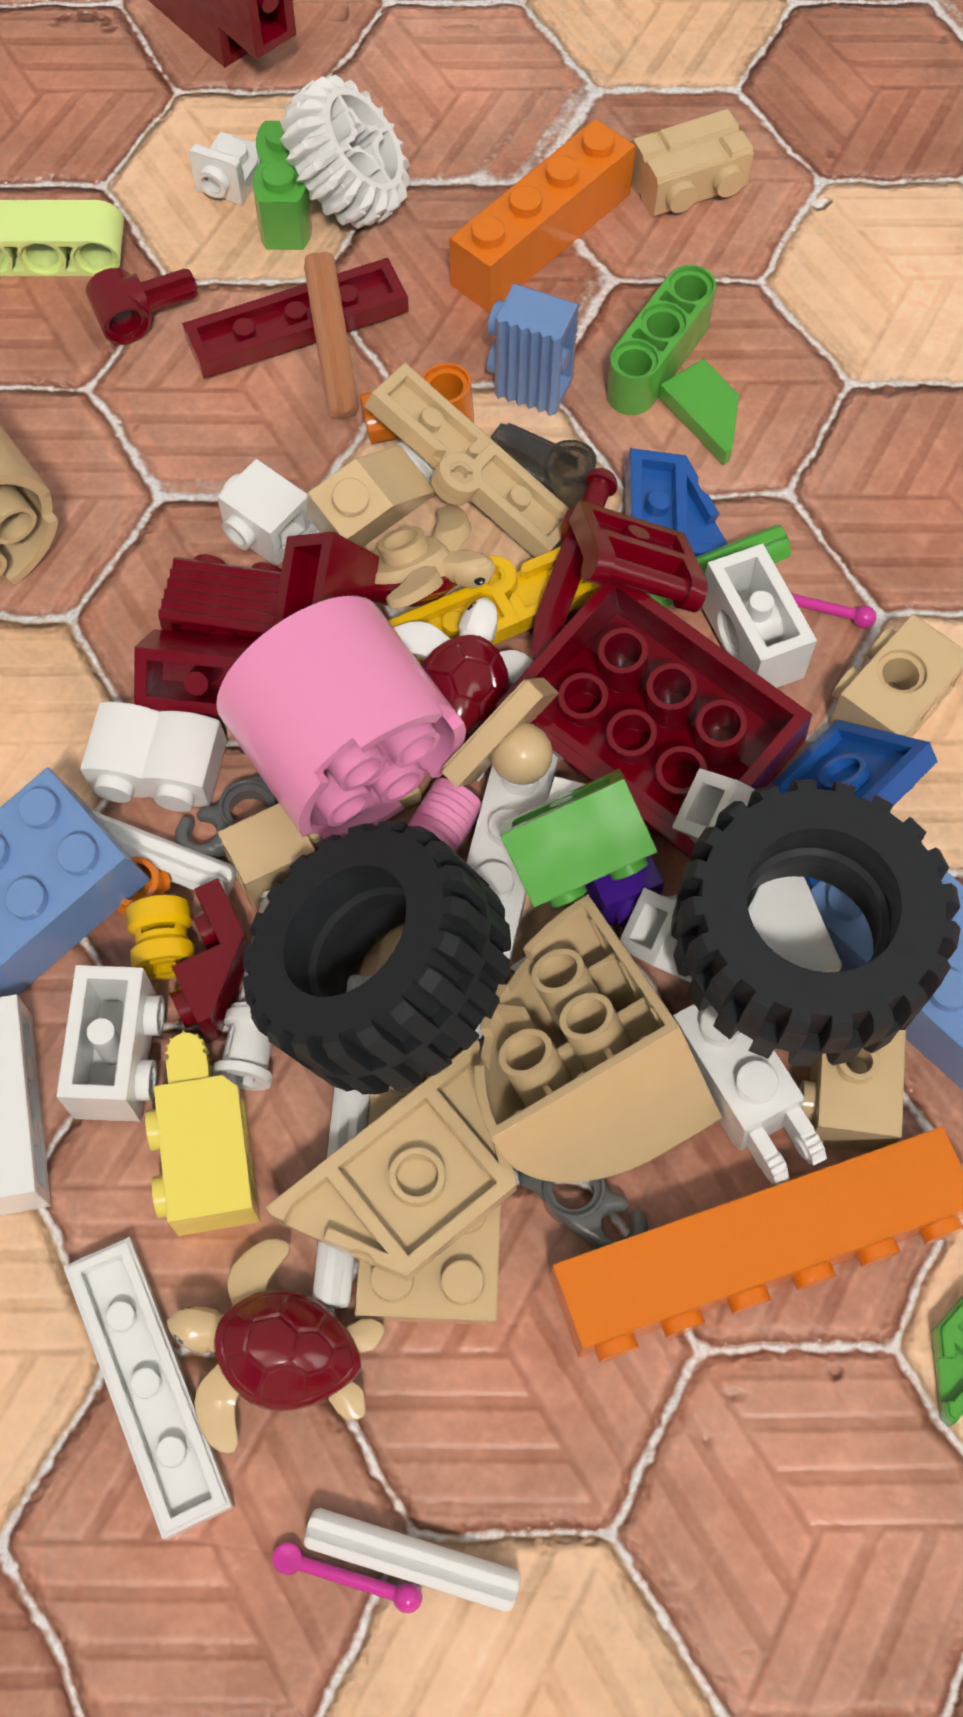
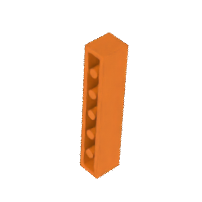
M942 1126L553 1264L550 1280L578 1358L595 1352L599 1363L614 1360L639 1349L636 1340L638 1336L662 1328L666 1339L673 1338L705 1325L706 1322L702 1315L704 1312L728 1304L732 1315L739 1314L769 1302L771 1297L768 1289L793 1280L797 1291L805 1290L836 1277L833 1268L836 1264L857 1257L861 1268L898 1255L901 1251L897 1242L921 1234L925 1245L955 1235L963 1230L960 1220L963 1218V1168Z

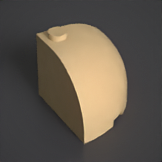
M588 894L558 914L525 945L523 950L527 958L515 971L508 984L498 985L495 994L500 998V1002L492 1018L484 1017L480 1030L484 1035L480 1065L474 1067L476 1097L483 1122L491 1140L510 1165L530 1177L544 1181L573 1183L597 1180L620 1174L647 1163L722 1119L679 1025Z

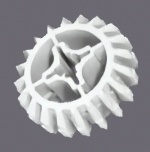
M334 75L328 79L322 76L316 81H310L291 97V102L284 107L286 114L280 120L282 130L285 132L280 141L290 151L286 161L295 167L299 175L296 182L304 183L309 190V199H317L322 204L324 214L327 216L334 213L342 226L351 223V225L359 229L364 225L371 226L376 222H382L392 215V211L397 209L401 202L408 197L406 188L411 184L410 176L406 172L410 163L401 151L404 147V142L397 139L393 131L395 124L387 121L383 115L382 106L376 107L372 103L370 93L368 91L360 93L352 80L344 82L340 77Z

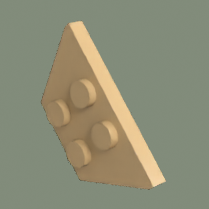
M476 1040L468 1050H463L451 1060L453 1064L437 1075L430 1076L265 1208L273 1220L408 1281L516 1192L517 1183L513 1166L506 1161L491 1140L483 1122L476 1097L474 1067L480 1065L482 1044Z

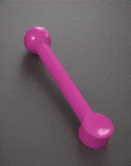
M791 593L798 607L853 620L856 626L867 629L876 621V612L870 606L862 605L855 609Z
M283 1543L273 1553V1565L282 1574L292 1575L301 1571L393 1601L395 1607L402 1613H413L422 1603L423 1595L421 1589L413 1582L406 1581L397 1586L304 1556L300 1547L293 1543Z

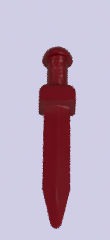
M595 468L589 471L583 480L586 491L582 501L605 507L608 497L613 496L617 491L618 485L615 475L605 468ZM575 507L570 508L563 518L561 524L563 544L535 615L531 656L534 660L563 628L582 578L581 569L584 558L569 521Z

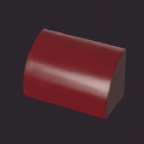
M333 531L287 536L272 627L308 606L331 598L359 596L373 602V589L380 557Z

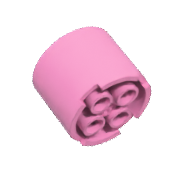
M342 596L315 603L290 615L270 628L253 642L230 668L220 686L216 702L218 715L302 837L309 833L320 834L323 839L331 835L344 837L348 835V828L367 823H373L377 826L379 822H385L404 809L398 800L411 793L428 773L433 778H440L443 775L442 767L463 745L466 734V727L462 719L377 605L371 600L359 596Z

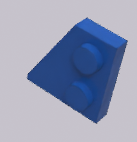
M630 448L625 460L626 515L685 533L696 557L728 544L715 522L719 512L710 496L700 488L698 483L699 477L686 455Z

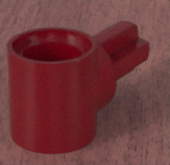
M108 268L96 273L89 280L86 286V295L105 338L113 344L126 345L138 341L148 332L151 323H153L152 312L196 298L198 296V288L190 269L183 268L140 282L136 273L130 275L129 272L121 268Z

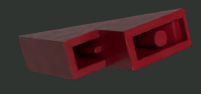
M148 0L224 68L248 53L255 59H258L296 35L293 0Z

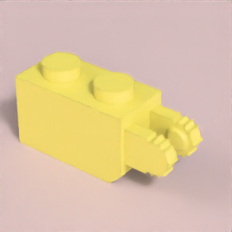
M183 1030L181 1034L176 1035L172 1039L169 1038L170 1043L166 1045L167 1052H165L168 1058L166 1060L168 1084L154 1086L156 1109L146 1110L145 1112L149 1147L151 1151L160 1150L163 1175L152 1177V1196L157 1218L167 1217L168 1224L178 1236L259 1223L260 1216L245 1101L240 1098L239 1088L236 1084L223 1075L212 1077L213 1066L211 1065L214 1063L209 1051L204 1046V1040L200 1039L199 1034L185 1033Z

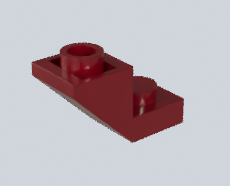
M218 878L194 889L202 911L192 915V919L207 950L171 966L181 988L169 993L185 1029L198 1024L207 1044L220 1038L225 1025L226 1011L234 1003L243 981L242 978H244L243 956L245 945H249L245 932Z

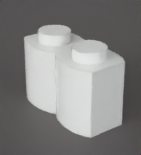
M102 702L98 706L80 770L90 788L94 789L95 794L103 799L126 803L131 800V797L154 798V801L159 806L165 809L187 812L192 807L210 806L227 739L221 722L208 716L183 711L159 712L144 706L122 702Z

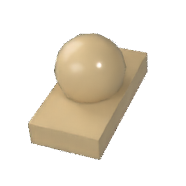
M545 678L524 679L444 764L442 773L456 788L476 782L491 765L494 766L497 774L509 783L523 786L537 782L545 776L550 768L553 751L552 744L545 732L530 723L548 706L559 692Z

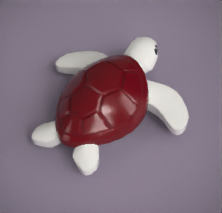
M487 597L480 598L467 607L459 622V636L452 639L437 627L426 622H408L394 627L412 654L417 658L424 659L421 662V666L464 722L466 734L463 744L496 710L495 704L533 663V660L517 650L499 652L491 643L495 638L498 615L495 604ZM484 773L477 779L476 782H478L483 777Z

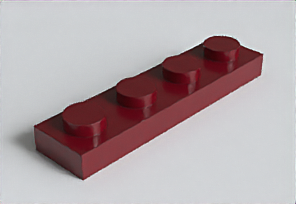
M388 257L337 273L347 332L409 312L408 295ZM307 283L182 323L185 338L203 378L316 342Z

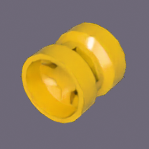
M156 895L141 898L132 902L126 908L127 931L135 937V946L130 950L131 967L144 968L149 980L176 978L171 966L196 955L195 944L187 936V930L192 925L189 901L174 895Z

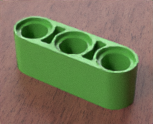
M683 265L674 269L614 346L610 355L606 395L608 403L617 412L625 415H638L650 409L659 398L660 384L675 376L707 332L715 297L716 280L712 273L704 267Z

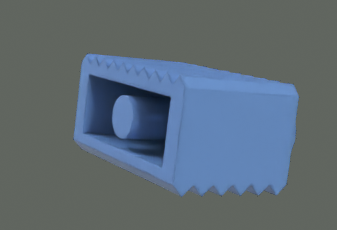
M513 283L505 301L497 300L489 316L487 333L496 336V340L488 356L487 371L495 374V395L497 399L505 397L507 402L515 400L518 406L526 404L528 409L536 407L538 413L546 410L549 416L557 413L574 376V356L577 344L575 342L578 330L576 327L579 321L577 318L580 304Z

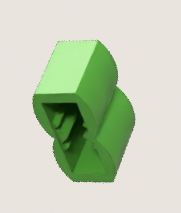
M280 120L264 121L256 135L258 166L253 176V192L261 241L266 250H303L307 246L312 233L309 205L312 200L309 199V190L304 183L296 182L299 175L295 167L286 161L290 151L280 141L285 133L282 130Z

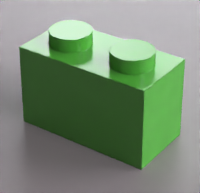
M620 769L500 823V837L534 907L548 901L553 908L571 903L587 892L585 884L608 874L612 880H619L633 875L648 865L647 856L657 852Z

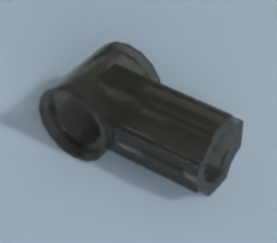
M500 423L491 435V439L569 509L576 507L578 501L583 499L587 488V474L597 468L596 454L592 447L577 440H563L554 443L511 423L506 425Z

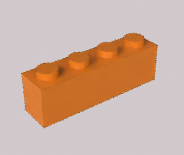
M595 118L449 237L450 285L490 313L497 300L504 301L513 283L519 285L526 283L631 194L636 145Z

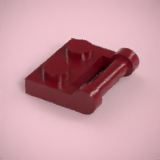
M582 500L578 501L569 521L584 558L581 569L584 581L598 585H605L610 581L673 600L674 606L678 609L692 613L700 610L707 596L708 583L685 533Z

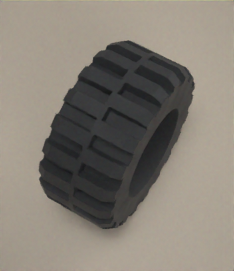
M813 779L792 780L788 791L785 793H780L778 786L771 784L752 791L747 806L743 801L732 802L718 814L715 826L706 827L698 838L690 861L687 862L677 893V901L671 923V936L678 940L673 957L678 974L684 977L691 975L692 977L687 994L698 1010H705L710 1005L714 1008L718 1016L713 1027L729 1040L737 1031L741 1032L753 1040L749 1051L769 1059L776 1048L789 1052L788 1062L790 1065L811 1067L819 1054H826L827 1061L831 1065H837L853 1061L862 1048L870 1053L876 1052L889 1044L899 1030H905L942 984L951 968L948 960L958 948L961 928L952 919L960 909L959 897L956 886L952 883L942 884L941 880L949 870V866L940 849L935 847L927 850L921 842L927 832L912 817L902 822L891 814L890 811L894 806L893 803L876 794L871 802L854 795L856 787L834 781L830 790L817 789L816 781ZM792 876L813 878L836 887L845 893L865 916L873 938L874 953L872 958L863 966L842 972L813 971L787 961L775 953L755 929L747 906L749 894L752 890L768 881Z
M379 822L378 827L373 823L361 824L348 828V835L344 837L331 835L317 843L319 850L311 856L302 854L289 866L292 872L284 882L280 884L276 881L266 895L269 900L267 907L263 913H256L250 927L254 939L251 945H245L243 968L249 975L242 979L246 1004L250 1006L251 1019L259 1032L268 1037L271 1044L330 1085L346 1092L357 1090L361 1094L366 1095L388 1092L389 1086L399 1091L421 1083L420 1075L425 1072L430 1073L432 1076L437 1075L453 1064L450 1056L460 1047L464 1050H468L480 1036L475 1030L484 1017L492 1018L500 1002V998L495 994L498 985H506L510 959L503 952L511 950L510 925L505 921V908L499 896L476 871L433 832L421 826H408L405 822ZM404 924L399 942L385 964L366 982L346 992L349 977L353 976L360 960L368 949L385 933Z

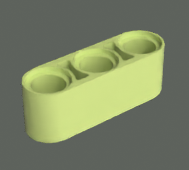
M0 200V276H94L104 269L119 268L124 216L116 206L101 200Z

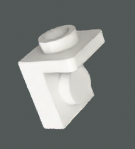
M220 131L210 148L194 144L189 151V158L195 189L211 197L221 198L243 206L253 189V176L258 166L256 142Z

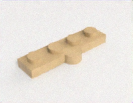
M403 363L371 393L364 407L435 469L431 475V484L435 493L441 499L454 505H462L469 501L473 502L533 557L553 550L562 540L561 524L569 508L408 364Z

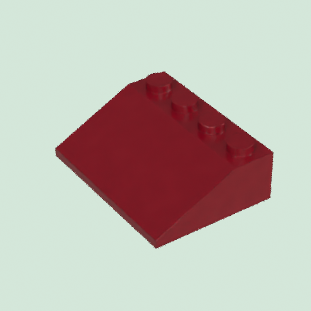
M610 581L599 587L495 704L497 709L524 679L545 678L559 694L530 724H534L545 732L552 744L553 754L589 782L620 769L646 826L689 859L691 858L695 843L690 837L673 829L672 826L699 768L738 780L755 790L768 786L805 743L812 713L648 594Z

